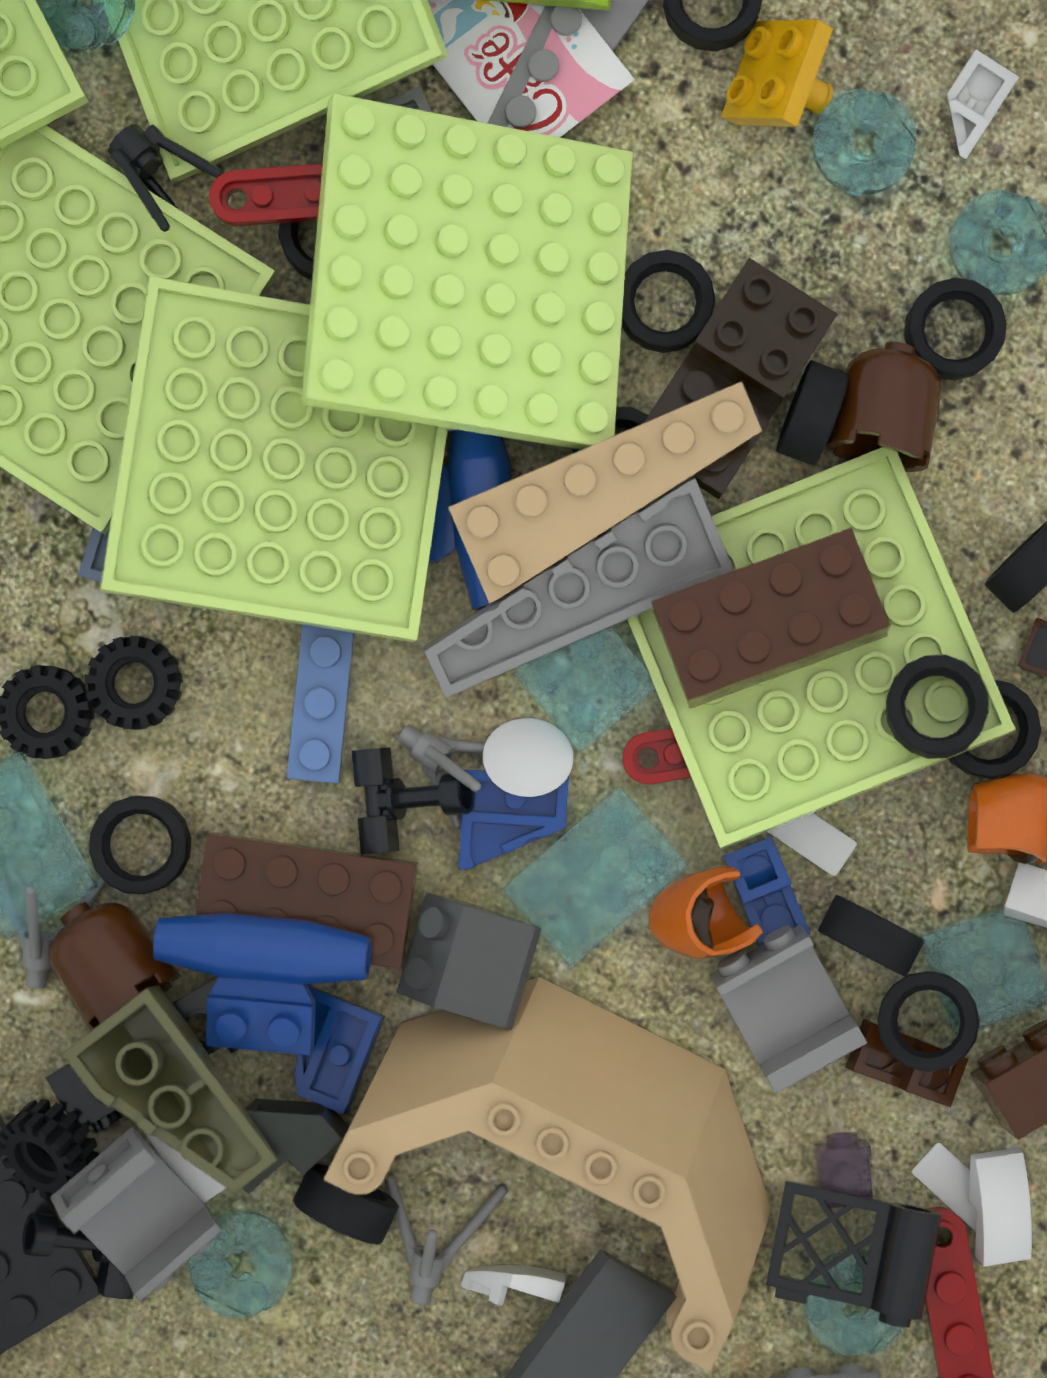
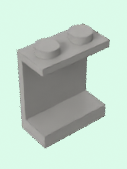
M800 924L794 928L788 925L772 931L764 937L763 945L747 954L744 951H738L725 957L718 963V970L709 974L775 1094L867 1044L861 1030L847 1011L816 954L811 938Z
M133 1127L127 1130L50 1197L61 1221L73 1233H76L79 1229L123 1273L133 1294L140 1301L150 1292L165 1286L180 1266L192 1256L204 1252L211 1245L214 1237L222 1231L210 1209Z

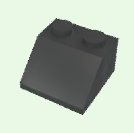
M426 892L396 993L434 1008L506 1029H512L542 928L466 901Z

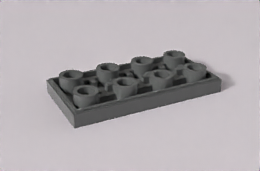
M600 1249L592 1261L584 1268L583 1273L560 1304L555 1307L551 1316L528 1347L522 1351L519 1359L505 1378H617L677 1296L665 1285Z

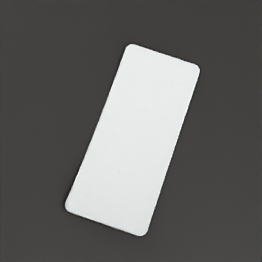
M814 813L767 831L832 876H836L857 846L856 841Z
M936 1143L912 1169V1174L976 1232L977 1210L968 1201L970 1170L941 1143Z

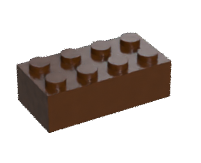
M852 527L651 601L655 618L689 709L887 637L890 627Z
M214 832L207 835L196 915L230 913L308 920L371 937L372 954L370 965L401 969L404 963L418 862Z
M1047 1019L1024 1031L1022 1036L1025 1041L1008 1051L1005 1046H999L981 1056L977 1060L980 1067L970 1072L1000 1126L1017 1140L1047 1124Z

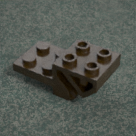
M749 258L695 340L688 355L644 423L741 381L762 431L693 475L700 488L720 499L838 314Z

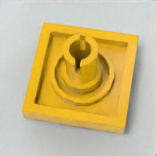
M819 19L756 21L753 30L745 40V52L737 74L728 87L727 101L721 118L740 126L798 127L804 108H807L808 111L814 114L823 112L832 100L833 87L828 82H823L816 78L834 28Z

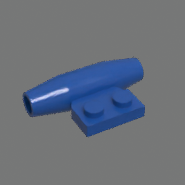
M455 429L450 431L448 467L442 465L428 564L439 563V561L457 551L472 610H481L490 603L448 507L512 480L510 460L503 437Z
M217 913L159 918L154 933L153 954L156 961L218 977L207 996L206 1046L310 1056L314 1048L316 998H313L307 984L367 980L371 964L372 940L369 936L308 920Z

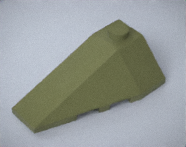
M159 985L146 988L62 1054L95 1098L108 1107L112 1106L134 1121L137 1127L150 1136L154 1135L179 1152L182 1158L233 1193H236L278 1160V1157L203 1045Z

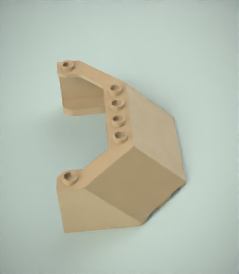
M540 976L526 980L512 1029H506L445 1010H439L422 1017L419 1016L401 1022L324 1180L352 1194L370 1193L381 1185L396 1155L466 1131L556 1174L662 1228L678 1275V1280L672 1290L677 1297L665 1312L667 1325L671 1330L670 1336L673 1348L684 1360L711 1372L735 1323L772 1210L725 1068Z

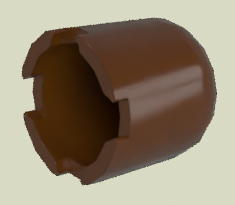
M887 342L884 349L878 348L862 352L849 362L845 373L849 374L848 386L826 444L827 447H834L833 454L849 461L884 447L897 451L905 472H919L928 468L941 398V379L937 370L929 362L915 355L916 349L913 346L900 342Z
M83 902L69 910L60 918L64 927L54 936L49 948L51 968L90 1032L146 988L159 985L162 991L166 993L173 987L169 981H174L181 977L174 965L154 959L153 936L129 907L115 902L102 903L93 908H90L87 902Z

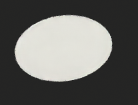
M520 718L502 724L491 733L483 749V764L489 778L502 790L517 796L535 797L550 793L565 782L573 766V750L565 734L556 726L540 719Z

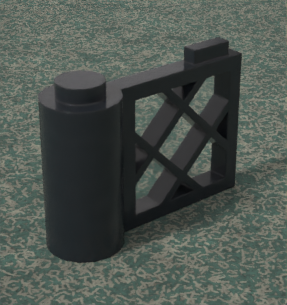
M787 1180L785 1182L766 1285L776 1287V1298L806 1304L809 1294L858 1305L880 1312L878 1321L908 1328L910 1327L911 1319L920 1320L923 1316L942 1214L918 1206L890 1203ZM795 1194L815 1198L828 1218L803 1233L791 1215ZM827 1201L846 1206L834 1213ZM854 1207L876 1212L873 1233L857 1244H854L838 1218ZM832 1223L849 1249L824 1265L807 1238ZM790 1226L797 1238L786 1245ZM871 1242L866 1262L859 1249ZM799 1243L803 1245L818 1268L802 1280L780 1275L784 1253ZM853 1254L865 1272L862 1292L858 1293L840 1289L828 1270ZM822 1274L829 1286L811 1281Z

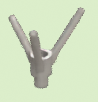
M410 724L404 727L398 737V741L412 750L411 757L422 764L423 770L433 785H439L441 772L444 769L472 791L480 790L481 784L455 764L451 758L455 752L483 754L485 742L459 741L446 737L439 739L429 731L424 734ZM450 815L449 817L454 827L460 829L461 816Z
M101 876L77 905L87 902L90 907L107 884ZM2 879L0 881V889L18 933L21 949L23 950L22 966L27 969L26 986L34 989L45 988L47 986L48 970L52 969L49 963V948L54 936L64 925L62 924L54 934L40 931L36 889L34 886H28L25 889L27 926L9 881Z
M393 1175L385 1177L388 1194L399 1205L395 1216L406 1246L408 1263L411 1265L408 1279L413 1284L410 1296L411 1302L418 1305L430 1304L433 1288L439 1286L441 1272L446 1270L455 1254L507 1194L508 1189L505 1186H499L444 1250L436 1249L438 1233L434 1229L428 1231L424 1246L417 1245Z

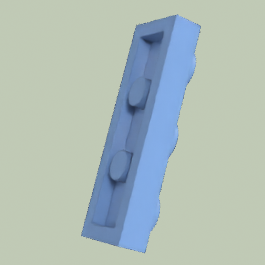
M302 624L287 779L340 783L355 633Z

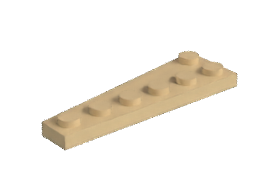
M740 381L453 504L448 508L489 603H492L757 435L762 429L743 383Z

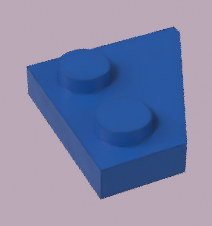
M465 769L467 773L481 784V788L479 791H474L472 811L469 814L462 815L458 870H468L478 864L566 828L569 776L561 786L550 793L535 797H522L510 794L499 788L484 770Z
M308 985L313 998H316L314 1048L310 1056L296 1054L297 1065L294 1069L296 1095L339 1113L347 1114L349 1113L385 1015Z

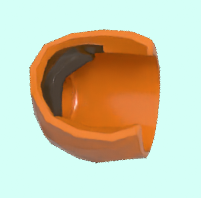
M1029 772L1006 775L998 779L974 783L971 787L968 805V852L1007 854L1014 861L1023 864H1033L1034 862L1047 863V777Z
M730 865L692 873L671 882L657 895L649 910V930L660 944L676 953L695 959L733 953L753 944L763 933L759 924L751 928L746 926L731 905L723 882L738 880L740 878V871Z

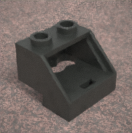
M255 1098L244 1108L278 1157V1160L243 1186V1190L249 1194L287 1160L303 1175L343 1140L349 1126L336 1111L315 1102Z

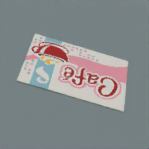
M428 0L449 56L434 63L433 66L475 120L488 123L545 5L484 0ZM581 10L582 23L575 34L562 36L552 28L543 49L552 51L559 60V71L555 78L548 82H539L530 76L522 96L530 98L536 106L534 122L526 128H515L510 124L508 125L509 128L560 138L635 80Z

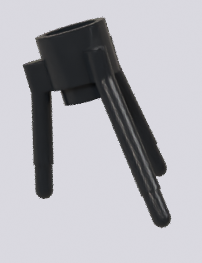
M132 124L114 137L109 145L108 153L114 163L123 171L160 230L166 232L170 229V225L150 193H154L176 207L172 199L152 176L163 162V157L159 154L160 147L214 178L219 177L224 172L199 155L165 137L155 125L149 126L144 131L139 125Z

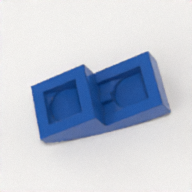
M772 836L723 856L726 865H730L740 871V878L733 880V884L750 927L759 924L763 931L756 939L759 947L764 944L763 939L765 936L783 926L789 925L791 928H794L800 924L808 935L811 934L791 888L792 883Z

